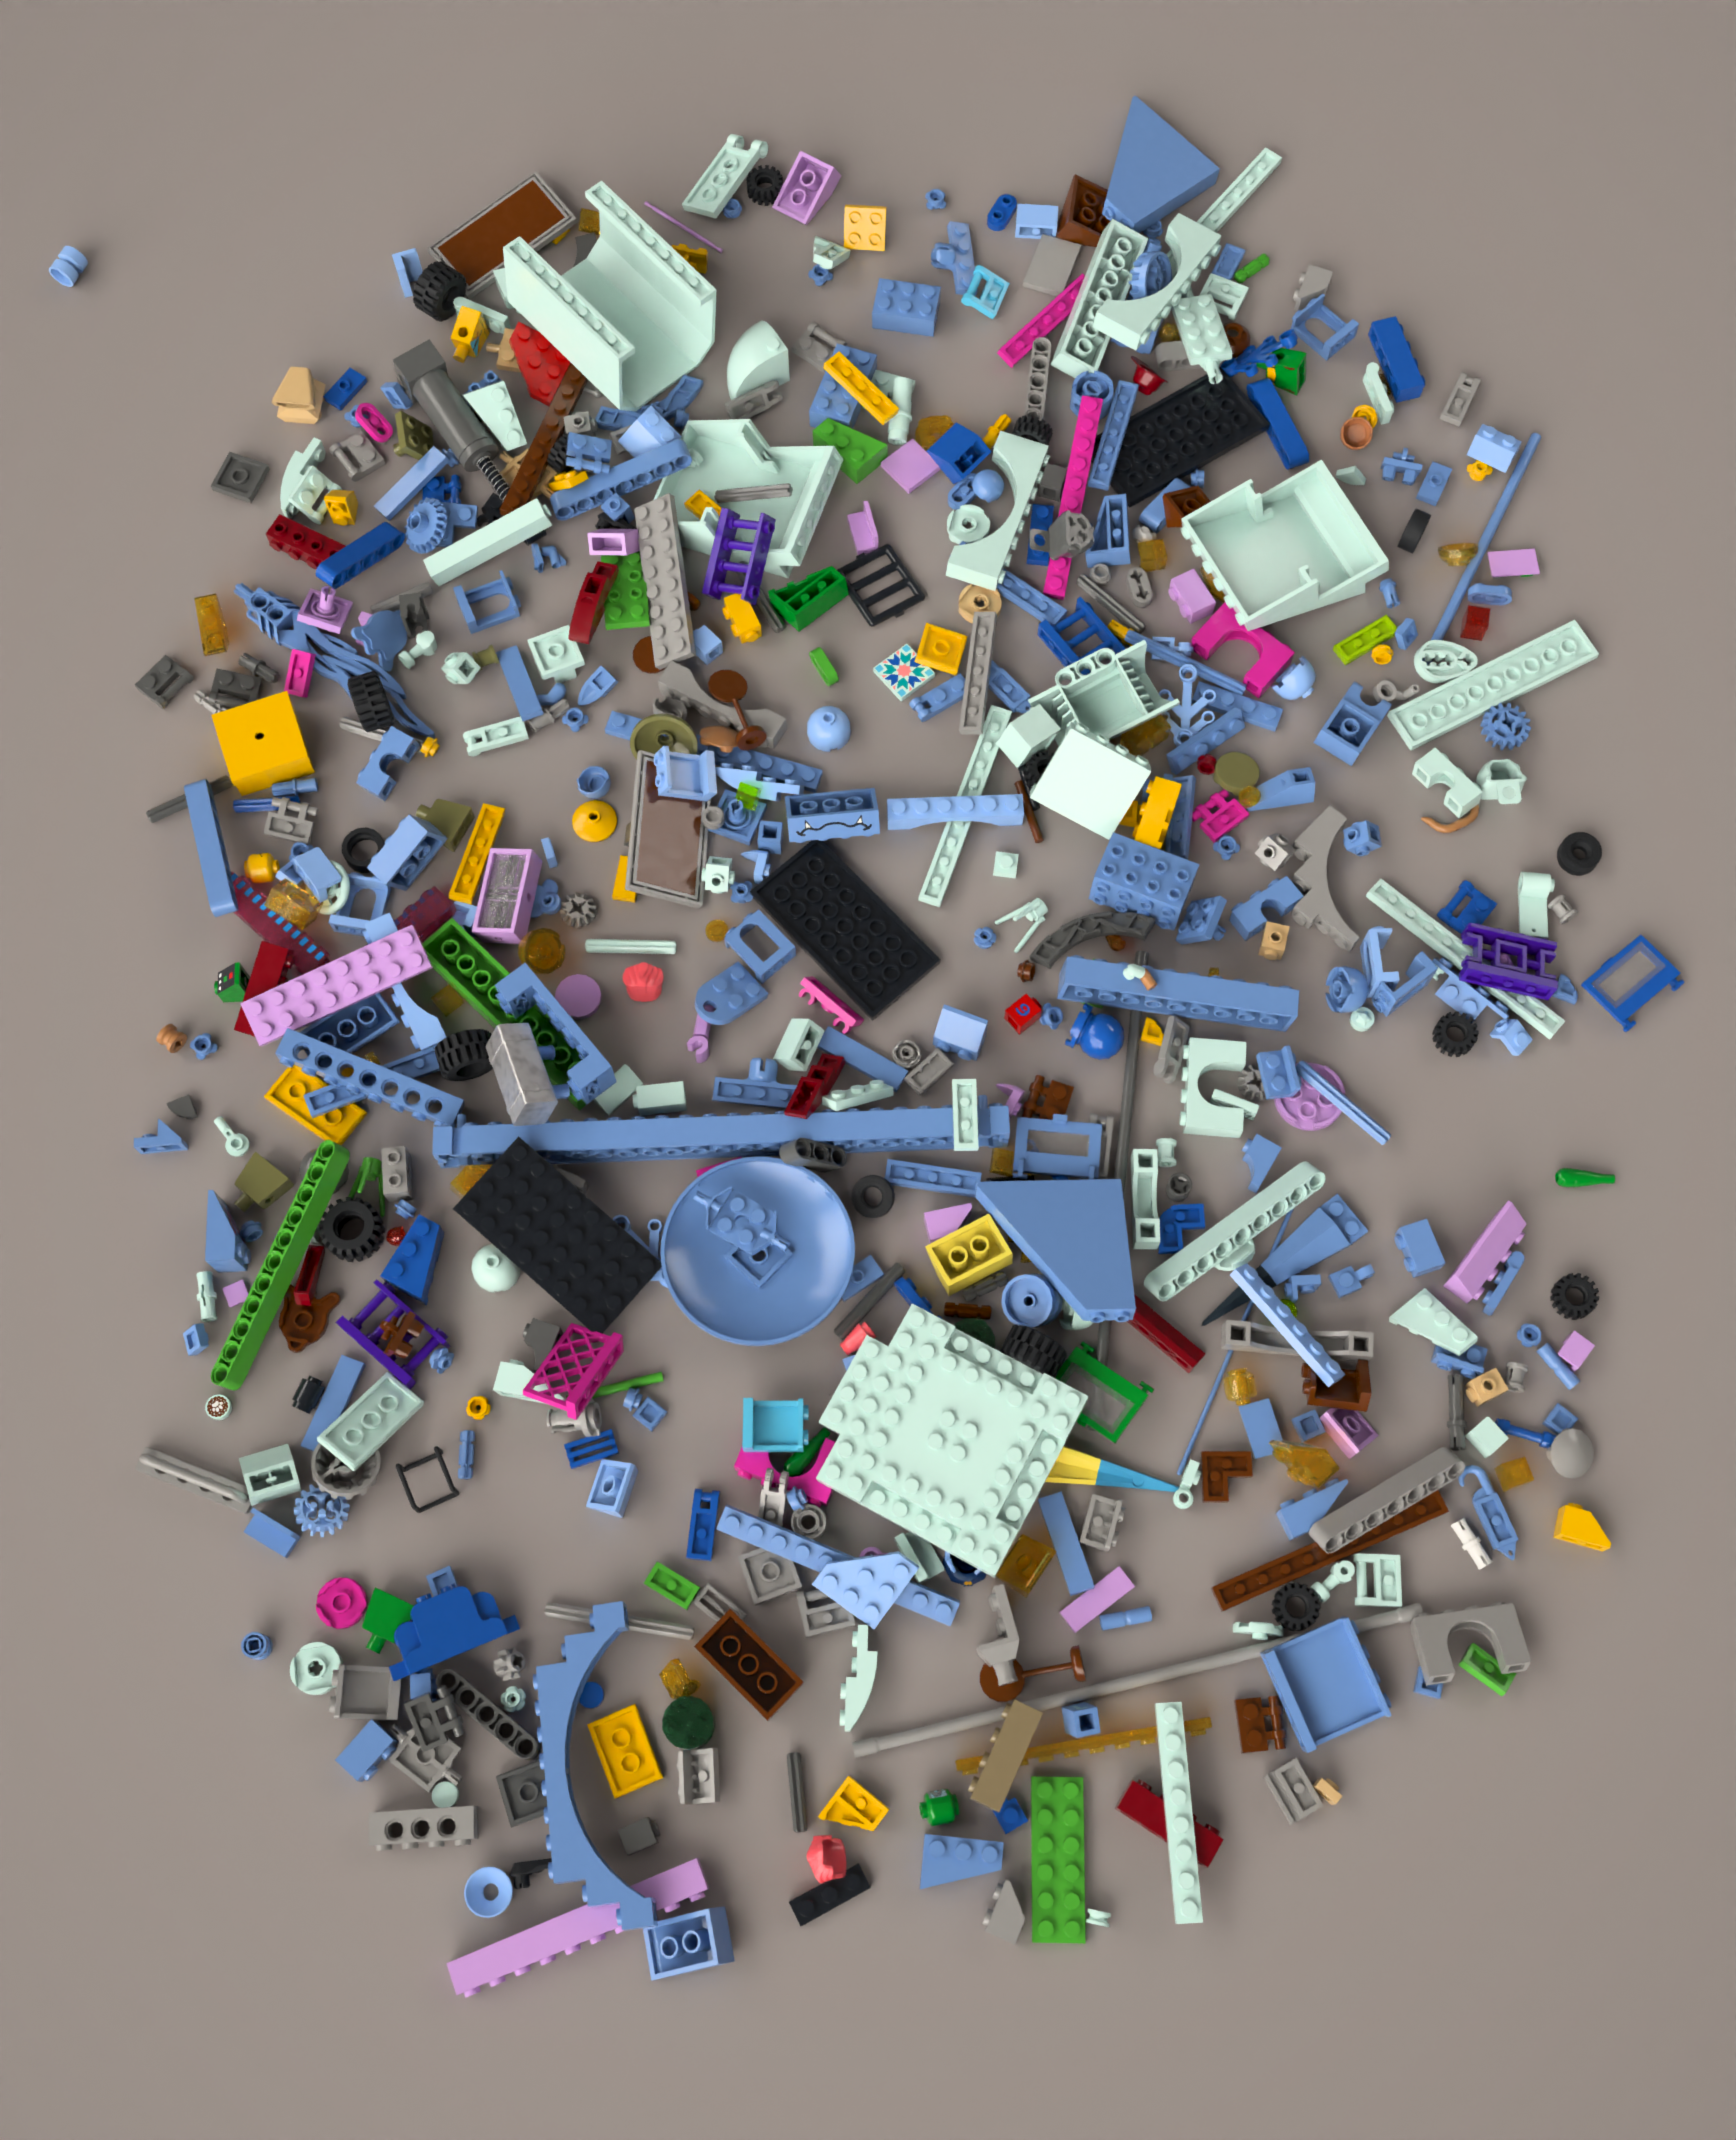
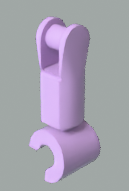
M711 1005L704 1006V1009L708 1012H714L715 1010ZM698 1013L693 1037L688 1040L687 1047L688 1051L692 1052L697 1049L696 1061L697 1063H702L709 1057V1044L707 1040L711 1023L703 1020Z

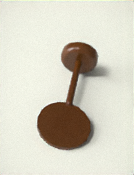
M687 591L690 610H698L701 605L700 601ZM651 636L641 639L633 650V661L636 667L642 672L649 674L664 670L665 668L660 670L655 667Z
M719 670L713 673L708 682L710 693L720 701L733 702L744 728L736 736L737 747L741 750L757 748L765 742L767 738L766 732L761 726L748 725L738 702L746 695L748 689L747 681L741 674L732 670Z
M1079 1645L1071 1647V1662L1023 1671L1022 1666L1015 1659L1013 1666L1018 1681L1003 1686L998 1685V1678L994 1668L989 1667L985 1663L980 1672L982 1690L990 1699L997 1702H1008L1015 1699L1022 1692L1025 1685V1677L1073 1668L1076 1681L1084 1682L1086 1681Z

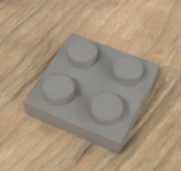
M762 1548L738 1556L754 1605L802 1588L793 1561Z

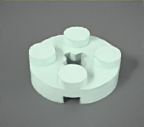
M962 505L960 509H957L955 512L953 510L948 516L947 532L949 539L954 543L960 544L962 541L967 544L986 538L989 534V517L987 518L984 510L978 506ZM967 522H970L972 528L967 529L963 525H967Z
M312 1642L306 1644L291 1661V1680L296 1687L307 1694H325L336 1687L331 1685L333 1670H338L339 1664H343L342 1658L334 1647L325 1643ZM317 1661L319 1665L323 1666V1670L320 1671L318 1676L314 1672H310V1668L314 1667Z

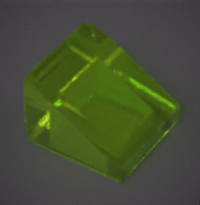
M740 782L735 799H738V804L739 800H741L744 808L754 811L756 810L762 789Z

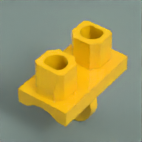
M685 244L671 246L697 272L706 274L707 249H690Z

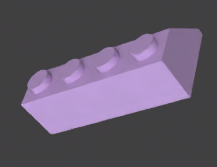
M1508 1200L1495 1214L1443 1285V1287L1465 1303H1468L1472 1298L1477 1300L1485 1290L1482 1287L1486 1280L1490 1282L1499 1271L1495 1268L1499 1262L1504 1263L1512 1253L1509 1250L1510 1246L1513 1243L1517 1245L1525 1235L1522 1230L1526 1226V1222L1512 1202Z

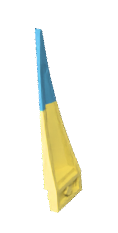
M1066 1446L1061 1450L1045 1481L1176 1492L1179 1489V1486Z

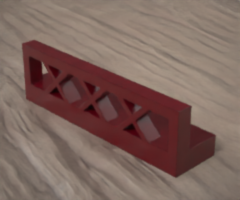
M1134 1294L1136 1310L1133 1320H1128L1127 1322L1187 1373H1190L1204 1357L1205 1353Z

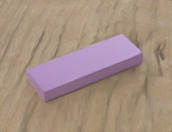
M1120 1566L1095 1584L1094 1589L1086 1591L1059 1612L1074 1633L1135 1587Z

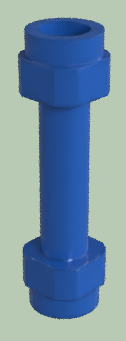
M1499 1418L1495 1420V1424L1506 1436L1509 1434L1539 1443V1447L1546 1449L1552 1445L1556 1435L1547 1431L1538 1433L1511 1425L1509 1420Z

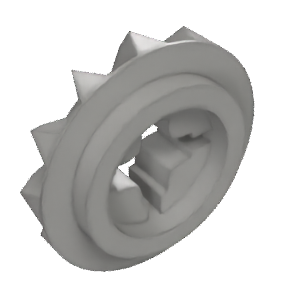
M575 892L574 895H567L566 899L561 902L560 915L569 926L584 927L590 924L596 916V904L593 898H590L586 893L579 894ZM573 904L577 905L578 907L583 906V915L577 911L573 913Z
M1250 1065L1239 1074L1237 1080L1238 1089L1245 1098L1251 1101H1263L1266 1099L1263 1083L1260 1084V1089L1257 1088L1256 1084H1250L1254 1079L1253 1076L1257 1080H1262L1259 1067Z

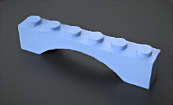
M1023 794L887 799L888 830L913 829L927 824L948 821H975L998 826L1022 825L1024 818Z
M389 912L364 923L366 930L363 931V935L367 943L370 944L397 932L398 929ZM402 982L392 987L395 992L391 994L396 1007L401 1006L404 1012L401 1015L402 1021L406 1028L411 1027L414 1034L410 1038L415 1049L425 1050L437 1045L447 1037L439 1019L419 1007L408 996Z

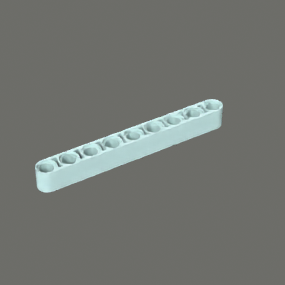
M1307 1161L1299 1163L1150 1272L1144 1280V1287L1160 1301L1169 1300L1318 1191L1325 1183V1174Z

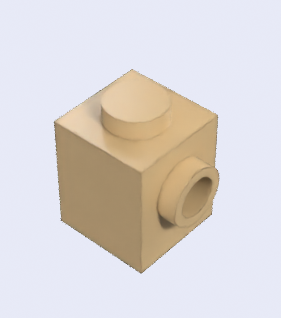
M1267 921L1263 930L1258 955L1264 956L1268 960H1281L1285 951L1290 926Z
M1497 1368L1470 1380L1465 1385L1467 1397L1472 1403L1475 1402L1477 1407L1509 1390Z

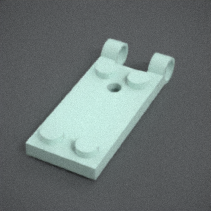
M730 134L725 145L682 203L684 210L717 218L758 159L766 157L768 153L767 142L754 140L747 151L743 150L744 138L740 135Z

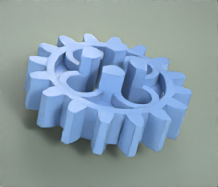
M312 1484L309 1485V1492L302 1490L301 1498H296L295 1505L297 1506L294 1507V1515L297 1516L296 1524L303 1523V1532L309 1528L311 1530L310 1536L320 1532V1536L324 1537L325 1531H329L333 1535L334 1527L342 1529V1521L348 1520V1513L346 1512H349L350 1505L347 1504L346 1497L338 1496L337 1499L331 1498L330 1493H323ZM328 1499H333V1500L327 1502V1504H326V1510H324V1508H325V1502H326ZM317 1504H318V1509H319V1511H318V1518H317L316 1520H310L309 1517H311V1519H314V1518L317 1516ZM326 1515H327L328 1517L335 1516V1518H334V1519H328V1518L326 1517Z

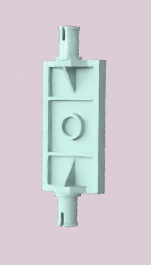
M1190 286L1188 292L1181 295L1178 304L1172 306L1171 310L1190 365L1199 364L1207 371L1209 382L1214 384V377L1217 384L1223 379L1219 364L1223 360L1232 359V350L1212 294L1194 296Z

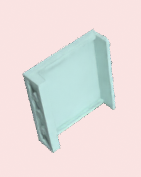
M1070 722L1067 734L1037 784L1034 783L1031 788L1030 798L1109 840L1151 773V766L1148 764L1149 761L1143 756L1137 755L1136 757L1130 754L1126 747L1117 744V746L1111 744L1104 735L1099 733L1095 735L1089 732L1087 726L1081 723L1076 725Z

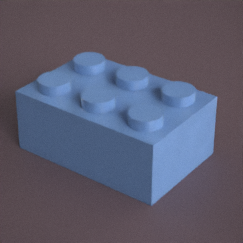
M879 278L872 311V328L934 337L940 306L941 287Z
M409 814L401 820L399 828L395 833L386 839L385 845L380 852L372 857L371 863L367 868L385 885L407 891L448 838L429 821Z

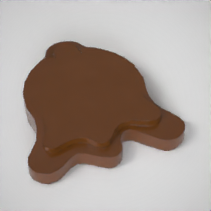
M292 1284L289 1285L279 1317V1328L287 1340L288 1348L292 1352H302L306 1346L318 1341L325 1334L329 1323V1315L341 1302V1297L336 1292H331L321 1299H316L317 1291L315 1290L311 1306L296 1305L293 1293L295 1287Z

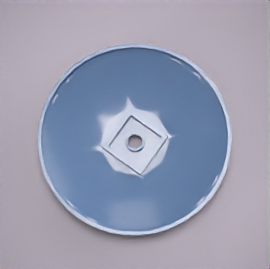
M756 1156L731 1160L699 1176L682 1192L667 1217L661 1239V1265L669 1292L680 1310L690 1321L708 1334L727 1342L746 1346H766L783 1343L795 1339L819 1325L829 1316L843 1297L850 1282L855 1260V1242L851 1221L843 1203L834 1190L823 1179L805 1167L788 1165L781 1159ZM732 1186L733 1190L772 1212L777 1211L776 1233L778 1236L790 1241L789 1247L784 1251L774 1244L773 1246L769 1245L762 1250L766 1253L765 1258L762 1261H755L749 1253L706 1230L707 1209L705 1205L693 1200L694 1195L699 1190L701 1193L713 1197ZM744 1217L738 1218L735 1222L736 1227L740 1229L746 1228L749 1224L748 1219Z

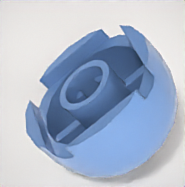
M1347 966L1335 967L1330 971L1326 980V986H1329L1330 994L1325 993L1329 1008L1334 1012L1340 1013L1353 1012L1361 1008L1369 995V986L1362 972Z

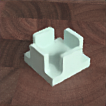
M569 625L527 640L543 680L554 677L556 683L566 682L577 677L576 668L585 665L577 643L568 639Z

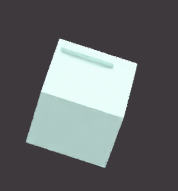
M1038 704L1035 707L1032 706L1029 711L1010 722L996 744L1018 769L1027 763L1034 754L1036 755L1037 752L1041 751L1042 753L1047 750L1061 728L1044 708Z

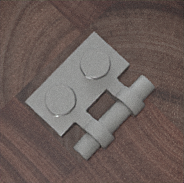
M273 797L271 805L279 807L278 813L268 812L264 834L310 845L315 823L306 819L308 815L317 816L318 808L310 806V803L306 802L301 804L292 802L289 798L282 797L280 799ZM287 811L299 812L298 818L286 816Z

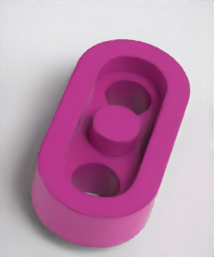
M362 403L358 406L355 412V418L375 441L380 443L387 442L393 433L391 424L372 404ZM362 414L367 415L368 419L364 418Z

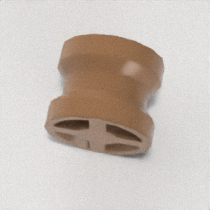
M168 1024L160 1030L156 1041L161 1045H166L169 1052L175 1053L184 1046L187 1041V1035L183 1032H178L177 1027L173 1024Z

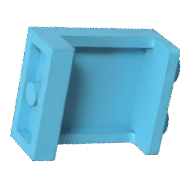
M743 1398V1451L804 1452V1445H808V1430H804V1420H809V1405H804L803 1398H798V1401H754L753 1398Z

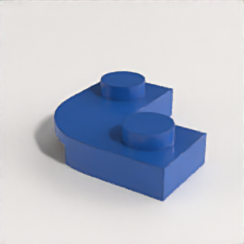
M1204 1204L1173 1205L1160 1216L1158 1254H1176L1182 1250V1230L1205 1229Z

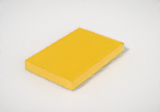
M636 1704L587 1724L615 1799L664 1778Z

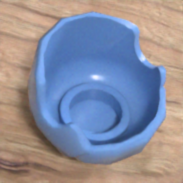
M986 469L975 475L972 487L974 493L980 499L990 503L998 500L1002 495L1004 481L996 471Z
M590 766L583 770L579 778H577V789L589 799H599L605 796L610 789V775L606 769L600 766Z

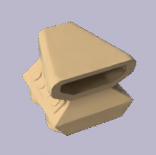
M290 367L272 398V404L279 406L277 417L284 422L315 424L322 416L320 409L324 401L323 396L325 395L326 384L314 379L308 368Z

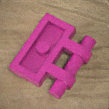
M1225 789L1219 793L1215 792L1210 796V800L1195 807L1192 815L1193 822L1199 818L1204 819L1200 823V829L1213 843L1249 816V813L1235 798L1228 803L1224 800L1229 796ZM1214 807H1218L1219 810L1214 814L1210 812Z

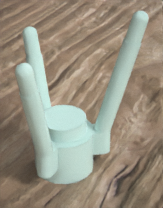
M1036 898L1023 907L996 920L995 924L998 925L1012 917L1014 921L1024 916L1030 921L1035 920V923L1015 948L1014 952L1018 953L1037 927L1045 921L1043 915L1048 912V909L1041 899Z

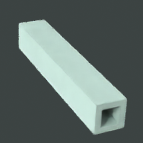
M537 498L424 559L423 561L430 577L438 586L451 581L552 526L549 519L552 514L546 504L542 505Z

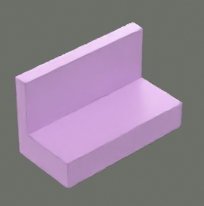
M864 501V511L847 515L857 555L863 552L867 554L878 549L877 530L869 503Z

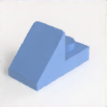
M158 1119V1136L144 1134L141 1138H134V1148L140 1154L188 1150V1145L160 1119Z

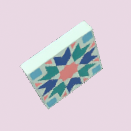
M905 644L873 668V672L901 702L935 677V673L930 667L914 662L917 653L908 644Z

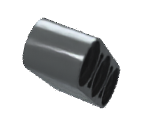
M798 1138L781 1145L779 1149L780 1158L784 1163L792 1166H803L806 1169L823 1173L841 1168L847 1162L846 1153L841 1147L806 1138Z

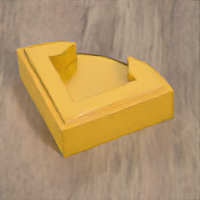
M1146 1017L1140 1041L1161 1046L1164 1036L1161 1028L1155 1020Z

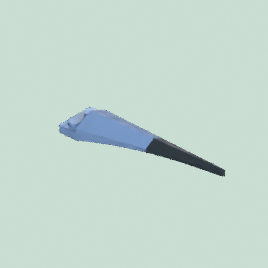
M1336 1194L1322 1206L1318 1207L1256 1271L1263 1282L1273 1288L1288 1280L1290 1276L1297 1275L1348 1248L1368 1233V1230L1342 1198ZM1238 1286L1202 1322V1326L1211 1323L1251 1299Z

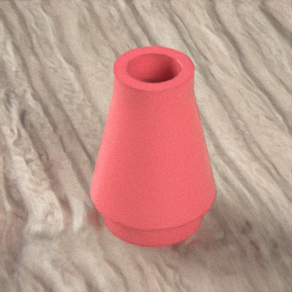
M863 1322L861 1325L858 1323L845 1340L840 1343V1346L849 1356L860 1348L866 1335L872 1338L877 1336L866 1322Z

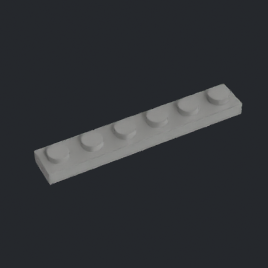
M974 612L959 726L961 735L983 734L997 622L996 612Z

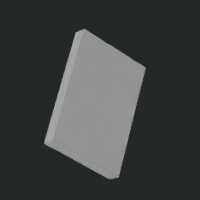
M1042 234L1023 281V287L1058 296L1066 289L1081 251V245Z

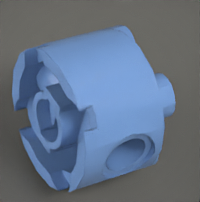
M1085 371L1079 374L1072 385L1070 409L1078 417L1081 398L1084 395L1103 399L1099 420L1107 416L1114 393L1112 380L1108 375L1100 371H1094V373Z

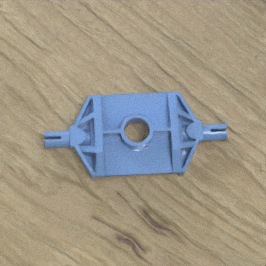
M732 1186L713 1197H709L699 1190L694 1195L693 1200L705 1205L707 1209L706 1230L753 1256L769 1245L773 1246V1244L784 1251L789 1247L790 1241L785 1240L776 1233L777 1211L772 1212L733 1190ZM744 1217L748 1219L749 1224L746 1228L740 1229L735 1225L736 1220Z

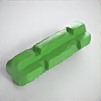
M1261 254L1257 259L1242 267L1243 269L1235 272L1234 280L1239 284L1243 283L1246 278H1250L1260 271L1261 268L1269 265V257L1266 254Z

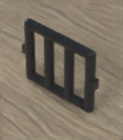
M885 544L866 555L863 552L856 556L855 561L837 569L846 578L849 597L871 627L893 616L897 618L903 615L904 610L925 599L924 593L889 544ZM885 554L892 562L852 584L846 577L852 571ZM896 570L903 578L864 600L857 593L858 590ZM906 587H909L914 596L876 616H873L868 609L873 604Z

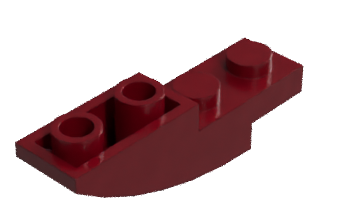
M597 561L593 572L587 573L574 608L568 635L570 641L590 644L605 612V600L619 573L618 565Z

